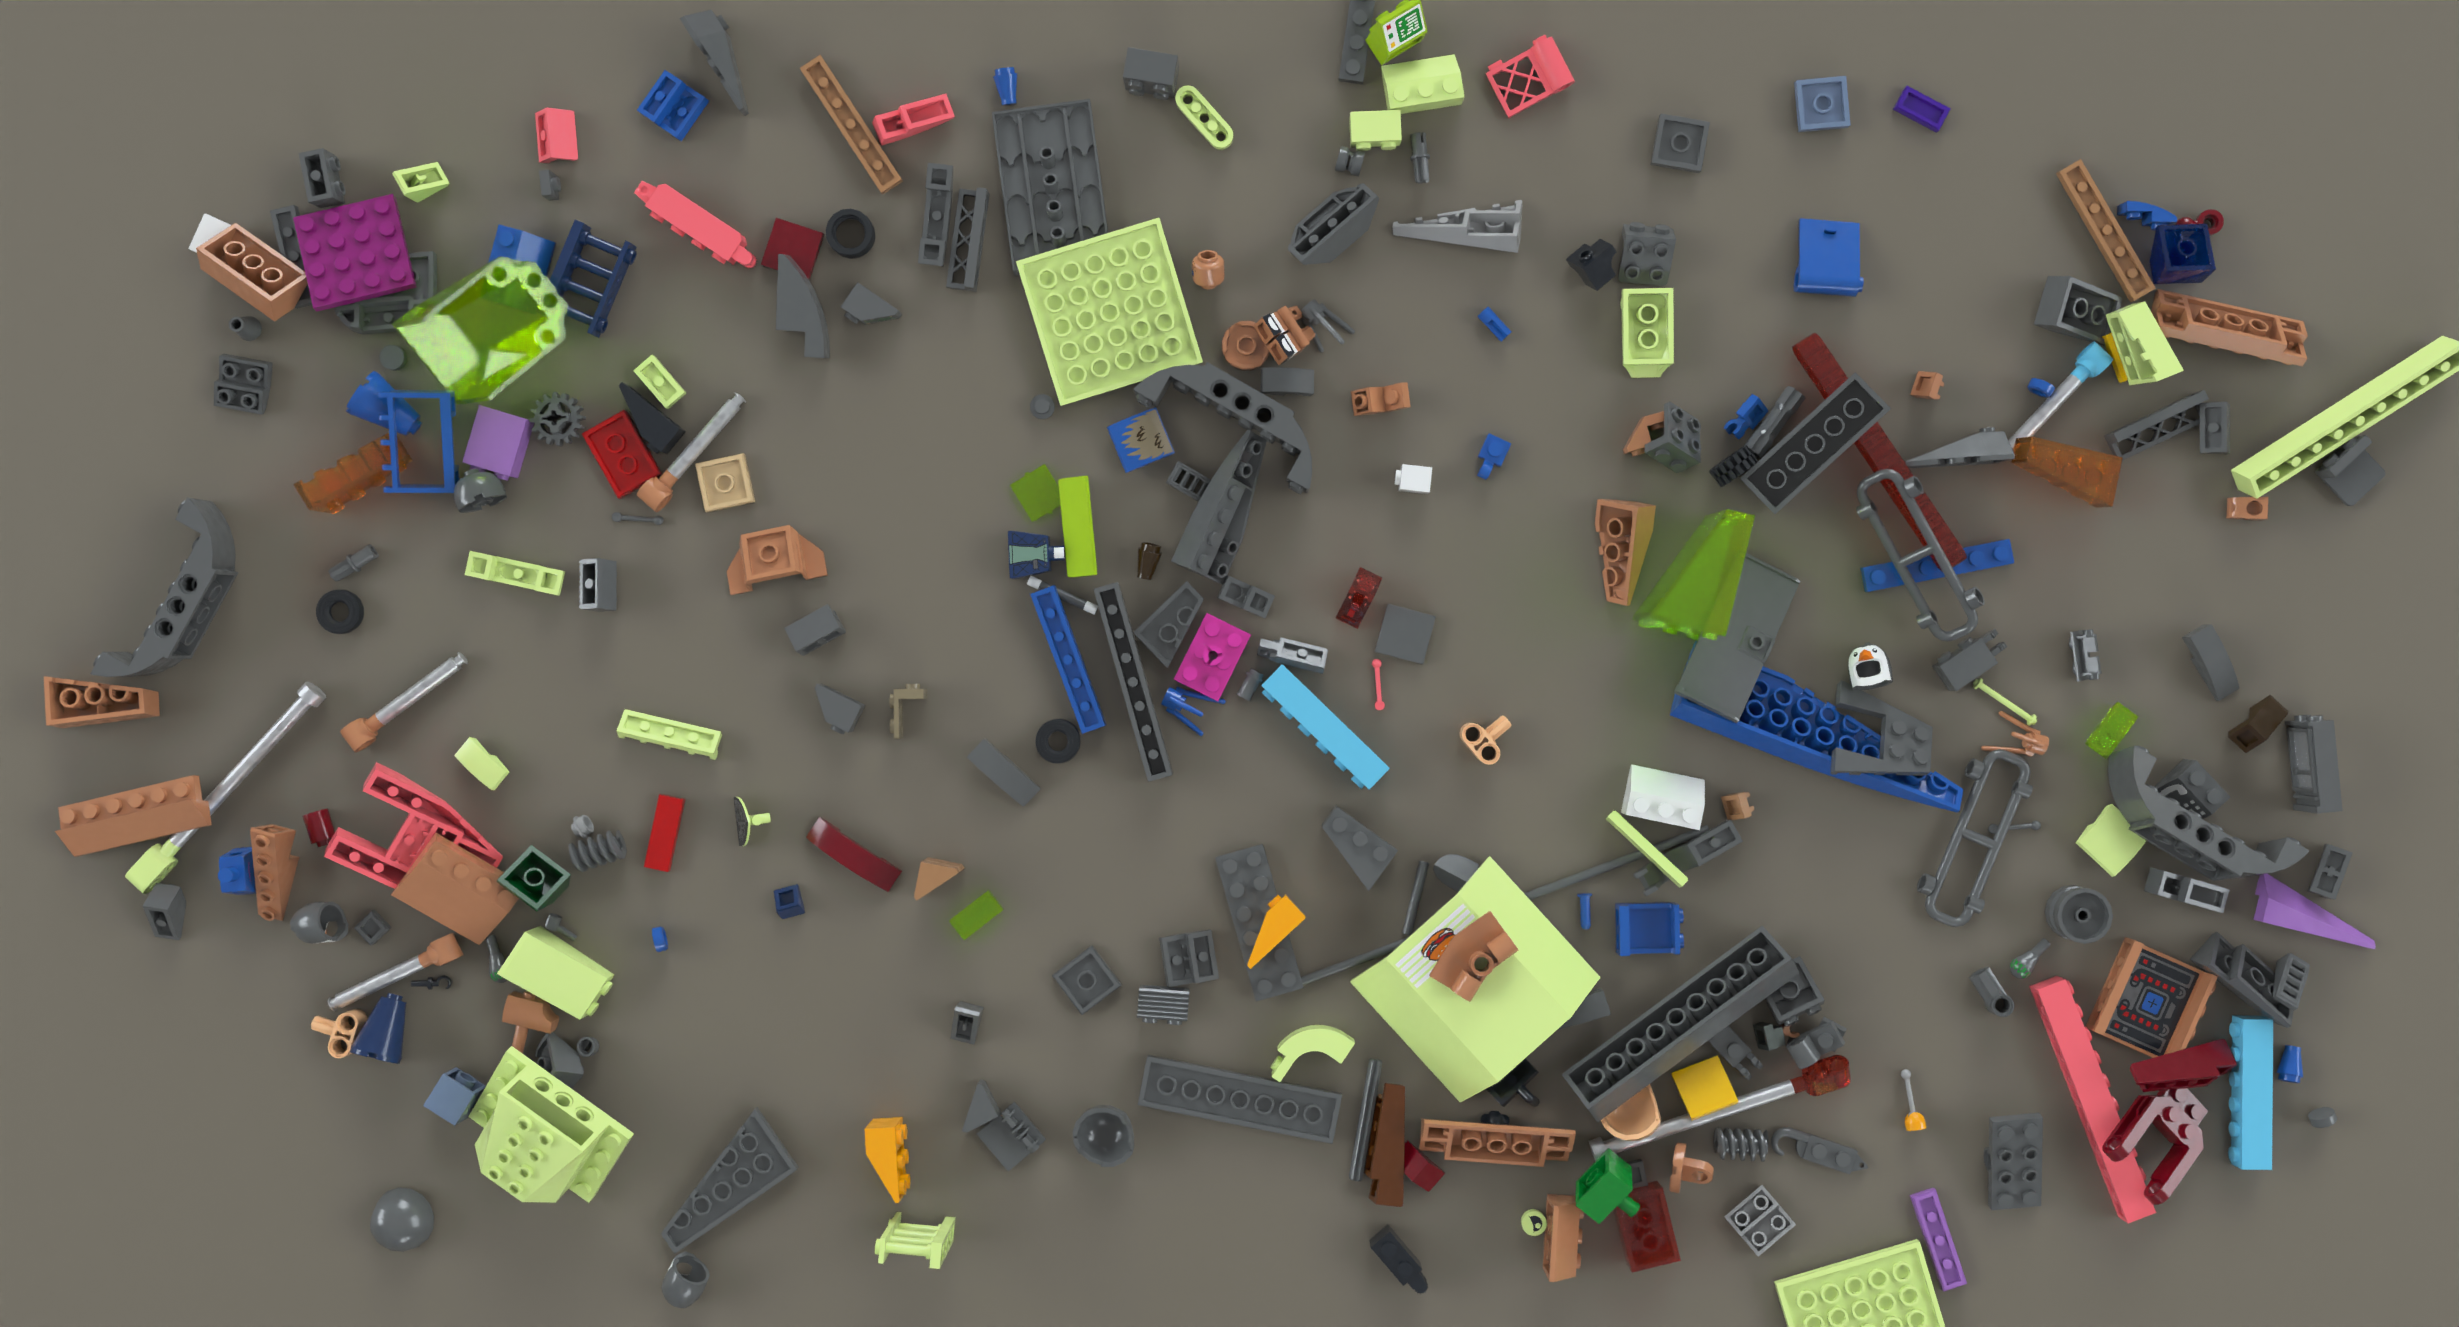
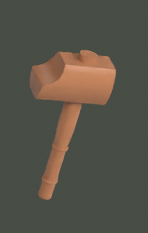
M513 991L506 999L502 1022L516 1025L512 1047L523 1054L528 1029L551 1034L556 1030L560 1017L552 1011L550 1003L540 997H536V995L529 991H524V993Z

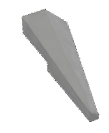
M1517 200L1513 206L1500 207V204H1494L1492 209L1489 210L1471 208L1437 214V219L1426 221L1419 217L1415 218L1414 223L1399 224L1396 221L1393 222L1392 226L1393 235L1518 253L1521 240L1522 200Z

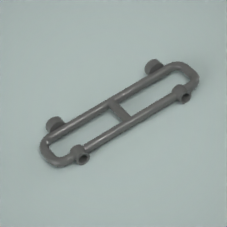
M1893 469L1879 470L1860 481L1857 487V497L1861 505L1856 507V511L1862 520L1867 518L1870 520L1921 614L1916 617L1918 625L1921 629L1929 628L1931 633L1941 641H1953L1971 633L1978 624L1976 608L1985 604L1984 597L1977 587L1965 591L1919 508L1915 497L1924 493L1921 482L1916 476L1904 480L1900 473ZM1883 479H1890L1894 482L1928 544L1901 557L1881 521L1875 503L1867 495V489ZM1931 554L1937 560L1968 617L1965 625L1948 632L1940 628L1936 614L1933 610H1930L1907 568V565Z
M1998 749L1988 753L1983 762L1973 758L1967 764L1965 776L1975 780L1935 877L1924 873L1917 884V891L1927 895L1925 909L1934 920L1948 926L1959 927L1968 923L1974 912L1977 914L1982 912L1985 901L1980 899V896L2021 798L2028 799L2033 790V786L2028 784L2031 774L2030 766L2021 756L2007 750ZM1997 759H2002L2018 766L2020 775L2012 786L2011 797L1994 838L1991 839L1967 829V825L1993 763ZM1963 837L1985 846L1989 850L1971 893L1965 898L1962 914L1958 917H1952L1938 911L1935 907V902Z

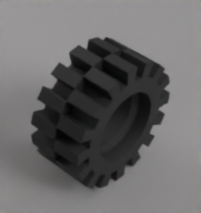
M1744 445L1714 466L1709 472L1718 485L1723 487L1750 469L1758 460L1749 447Z

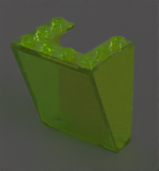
M1730 509L1706 515L1634 613L1632 620L1639 621L1638 626L1643 628H1663L1662 632L1677 635L1678 631L1687 633L1686 638L1698 640L1701 632H1703L1702 637L1717 640L1718 636H1726L1755 515Z

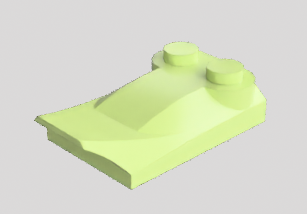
M1673 288L1622 289L1620 306L1622 309L1623 366L1628 370L1631 378L1661 377L1663 372L1670 365L1674 364Z

